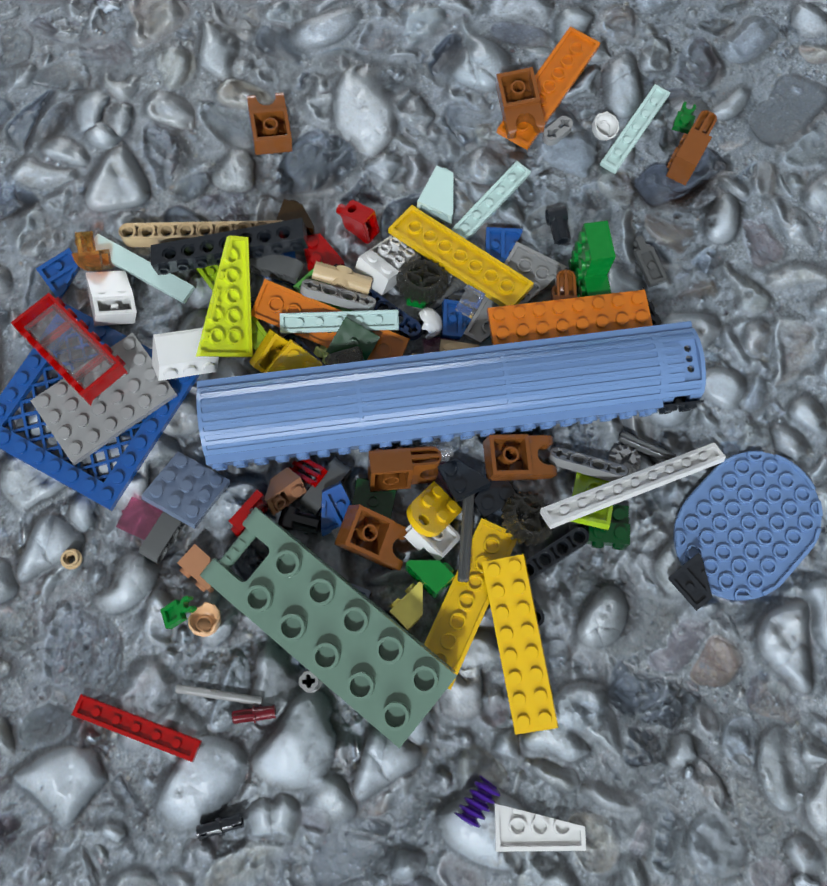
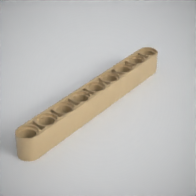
M282 220L124 223L119 227L118 232L127 247H151L154 244L204 236L203 234L205 233L215 234L281 222Z

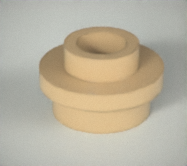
M67 549L63 552L60 559L62 566L69 570L78 568L83 560L82 554L76 549ZM75 556V561L70 563V557Z

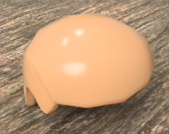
M204 602L202 606L197 607V610L191 613L188 618V627L196 636L208 637L214 634L221 625L220 610L215 604Z

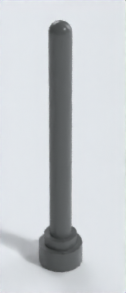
M454 276L449 283L450 286L428 308L436 310L444 299L450 297L455 291H461L467 284ZM419 315L415 320L422 324L423 321ZM408 327L409 330H410V333L416 329V327H415L414 329H411L410 327Z

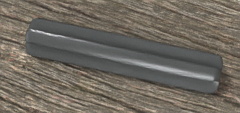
M625 431L620 434L618 439L619 442L625 445L629 444L630 447L636 448V450L663 462L677 456Z

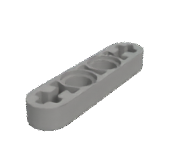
M305 279L301 283L300 293L311 299L354 311L374 310L376 300L365 294L311 279Z
M554 447L550 450L549 462L557 467L610 482L628 474V469L624 465L560 447Z

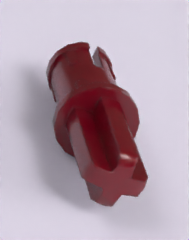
M275 704L263 707H255L254 705L249 709L232 711V722L234 724L252 721L257 723L259 720L276 719Z

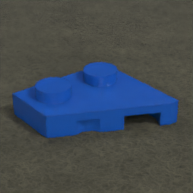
M70 248L37 267L36 270L54 295L62 299L82 265Z

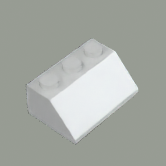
M203 328L153 334L152 366L158 381L218 371L219 357H196Z

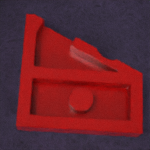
M320 233L307 236L308 249H304L309 272L314 268L316 261H322L324 264L331 266L335 264L345 266L344 260Z

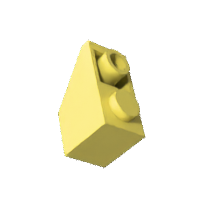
M420 581L416 585L412 583L405 590L406 595L402 599L398 597L390 605L392 608L389 611L390 615L407 631L423 616V584Z

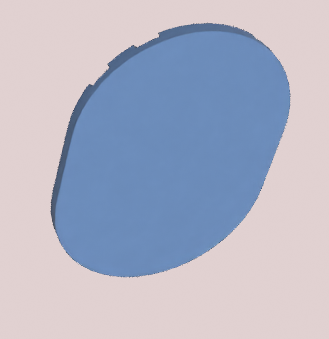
M747 451L725 459L687 497L677 513L674 523L673 541L681 566L699 552L702 556L712 595L733 601L752 600L776 590L810 553L821 533L822 504L819 501L815 491L816 488L811 479L796 464L777 454L773 455L763 451Z

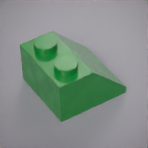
M408 560L405 566V570L417 582L420 581L423 584V588L434 599L452 583L455 576L452 567L446 562L442 563L440 560Z

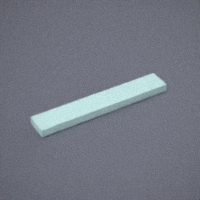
M656 84L653 86L602 159L600 166L614 174L617 173L668 99L670 92Z
M516 161L451 230L469 240L527 179L531 171Z
M97 234L87 247V250L92 254L184 304L195 290L193 285L171 273L158 275L151 266V262L100 234Z
M399 310L280 313V333L337 332L345 317L350 318L370 331L399 330Z

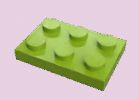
M576 472L572 496L610 481ZM613 505L571 522L609 530Z

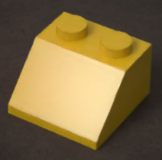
M270 329L249 363L264 373L265 369L289 341Z

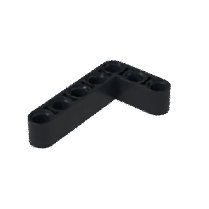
M582 527L574 528L528 558L526 564L532 570V576H529L530 581L581 549L589 540L588 531ZM579 534L583 539L582 543L576 542L573 535ZM563 545L566 549V553H559L556 549V546ZM546 556L549 560V564H541L539 561V557ZM534 599L536 614L539 618L538 624L540 626L544 622L545 615Z

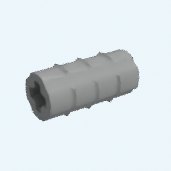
M309 670L299 677V686L306 692H317L323 685V682ZM315 679V683L311 685L307 683V680Z

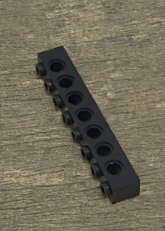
M298 218L151 245V266L158 275H167L173 272H184L195 268L220 265L226 238L231 235L248 237L249 259L308 249L307 228L303 219Z

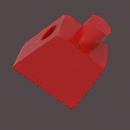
M351 200L347 205L343 203L338 205L336 213L341 216L344 227L366 244H369L380 232L375 210L355 200Z

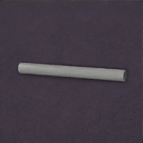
M177 684L175 691L179 694L259 706L263 702V697L180 684Z

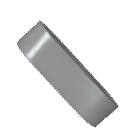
M562 116L544 130L543 142L546 145L553 146L571 132L573 126L572 119Z

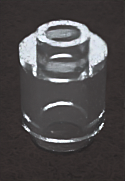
M439 441L425 445V447L433 446L440 450L441 462L449 461V457H453V445H449V442Z

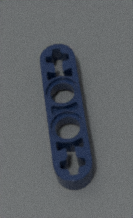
M369 290L368 296L376 300L374 310H378L381 306H387L388 310H399V316L403 317V321L399 323V330L396 331L410 340H417L421 337L422 327L417 320L375 291ZM408 327H410L411 329H414L416 327L417 332L412 331L410 333Z

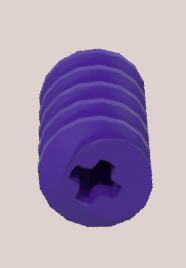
M481 775L479 777L482 783L474 782L477 791L469 790L472 798L464 797L467 806L459 805L462 814L454 812L467 824L478 828L481 825L477 819L485 820L486 818L482 811H491L487 803H496L492 795L499 797L501 795L497 787Z

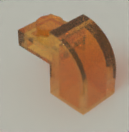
M93 231L75 233V244L78 252L72 253V257L80 268L86 271L112 268L109 249L96 250Z

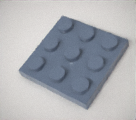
M178 451L144 491L142 500L195 529L229 486L230 480Z

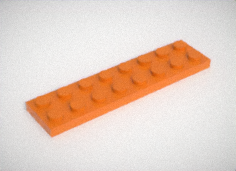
M571 26L535 75L545 125L601 44ZM502 121L496 133L508 139L504 121ZM521 122L517 125L516 138L508 140L528 150L539 133H535L530 123Z
M264 279L252 308L251 316L280 328V313L337 312L341 310ZM389 330L372 331L379 335L380 339L367 360L404 355L410 340L409 338ZM337 332L294 334L328 348Z
M645 290L487 308L492 345L653 326Z

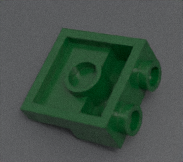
M613 505L609 530L586 525V530L589 534V540L586 544H590L592 548L612 546L614 550H624L625 547L629 546V506Z

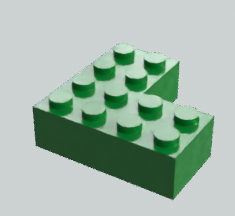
M608 220L584 223L581 232H579L578 241L575 242L572 257L568 261L569 270L574 272L576 276L577 297L611 294L607 275L616 255Z

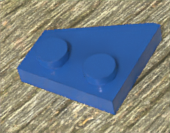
M486 227L485 252L505 263L515 243L520 239L523 229Z
M444 299L442 301L441 338L460 340L480 304Z
M341 481L322 490V536L341 527L348 506L352 505Z

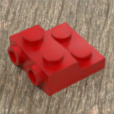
M256 490L228 521L232 525L230 530L237 537L246 529L242 523L255 507L264 514L268 510L265 497L259 490Z

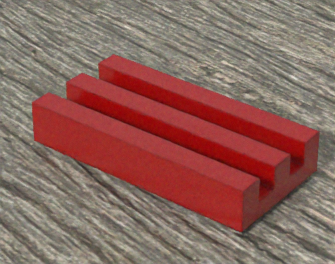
M309 459L299 460L298 462L294 461L292 463L294 467H289L290 470L300 476L301 480L313 487H316L328 472L324 467ZM303 464H306L321 473L318 474L315 471L305 467ZM301 469L304 472L312 475L316 479L312 480L309 477L298 472V470Z

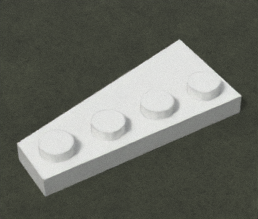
M494 804L496 852L586 851L585 826Z

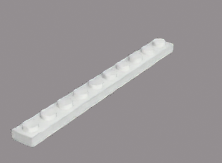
M711 443L543 507L540 510V514L548 527L552 529L722 463L726 456L715 443Z

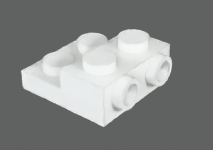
M410 524L405 529L408 533L404 536L418 551L424 547L436 560H441L460 540V534L450 524L435 537L421 535Z

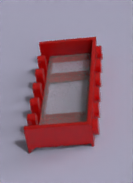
M48 293L13 320L11 324L91 406L97 396L121 376L128 374L123 367L126 364L118 355L114 357L112 349L106 343L102 345L99 336L94 331L90 333L86 323L83 320L78 321L76 319L77 315L70 308L66 310L64 308L66 306L59 297L54 298Z

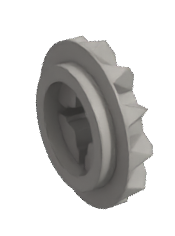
M620 444L613 448L609 454L608 461L620 464L622 460L621 455L623 457L630 455L628 459L629 464L627 462L621 464L628 469L627 475L635 473L639 469L641 455L638 454L636 448L630 447L629 444Z

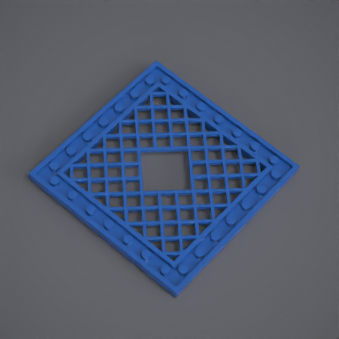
M65 303L66 306L64 308L66 310L70 308L77 315L76 319L78 321L83 320L89 327L88 331L90 333L94 331L99 336L102 345L106 343L109 347H112L127 337L107 325L94 326L92 317ZM57 314L39 340L45 339L64 324L65 321ZM72 327L47 347L57 359L58 355L68 353L70 361L62 364L64 366L71 365L72 372L75 371L74 364L81 362L86 364L88 360H92L99 355L97 353L87 356L85 348L91 346L88 343L84 344L83 338ZM79 337L81 345L70 347L69 339ZM64 342H66L67 349L60 350ZM141 344L152 359V349ZM33 348L0 394V449L112 511L197 381L199 375L167 379L178 396L148 415L146 419H142V423L126 430L130 432L131 440L121 442L120 437L117 436V444L104 445L90 455L91 465L81 467L79 462L77 467L66 462L70 461L68 457L64 458L63 449L58 441V446L47 448L46 439L52 438L54 435L52 433L44 434L43 426H46V423L42 422L38 411L34 410L25 413L24 404L30 403V400L37 396L36 387L45 385L47 390L50 388L49 384L63 379L58 373L57 378L48 380L47 371L54 370L52 366L48 367L49 363ZM82 349L83 358L73 360L72 351ZM43 374L44 381L37 383V381ZM32 390L33 397L25 399ZM20 407L21 414L14 416V414ZM37 414L38 423L28 426L26 417ZM22 418L24 427L14 429L12 421ZM39 427L41 436L31 439L29 430ZM139 428L136 434L134 435L133 429ZM25 431L26 439L16 433ZM42 440L43 448L35 445L33 442ZM128 445L125 451L123 452L122 446ZM118 448L120 457L109 459L108 450ZM59 450L60 458L50 452ZM104 451L106 461L95 463L94 454ZM117 462L114 468L112 469L111 463ZM107 464L109 474L98 477L96 467ZM93 468L94 477L84 472V470Z

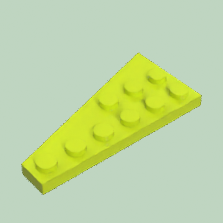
M231 235L226 238L196 357H253L248 237Z

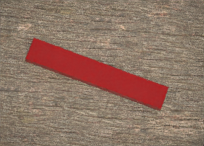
M80 694L71 714L190 762H194L202 743L200 739L84 694Z

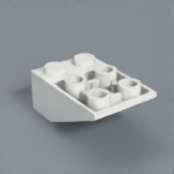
M391 235L360 255L353 272L373 278L371 288L383 296L421 259V256Z
M126 271L86 272L94 326L135 323L136 306Z

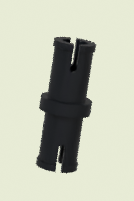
M242 813L223 819L218 817L213 822L197 825L198 839L203 840L215 835L223 836L225 832L244 828Z

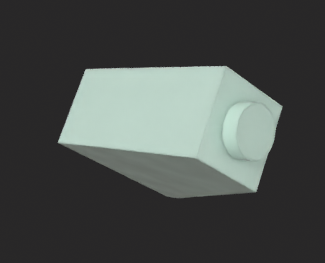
M436 165L417 201V208L430 217L450 226L453 219V172Z

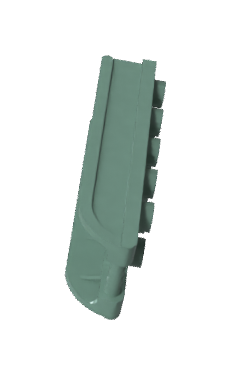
M255 507L242 523L246 529L220 560L216 558L211 560L200 576L400 749L457 677L456 671L299 539ZM257 537L269 548V554L251 577L244 581L230 568Z

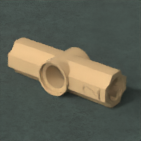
M316 261L311 279L368 295L373 278L355 273L346 266L339 265L335 267Z

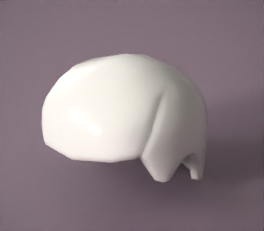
M608 111L598 113L592 122V132L599 140L607 141L613 139L619 131V121Z
M432 308L421 309L419 315L424 322L422 330L428 331L425 338L430 340L441 332L442 319Z

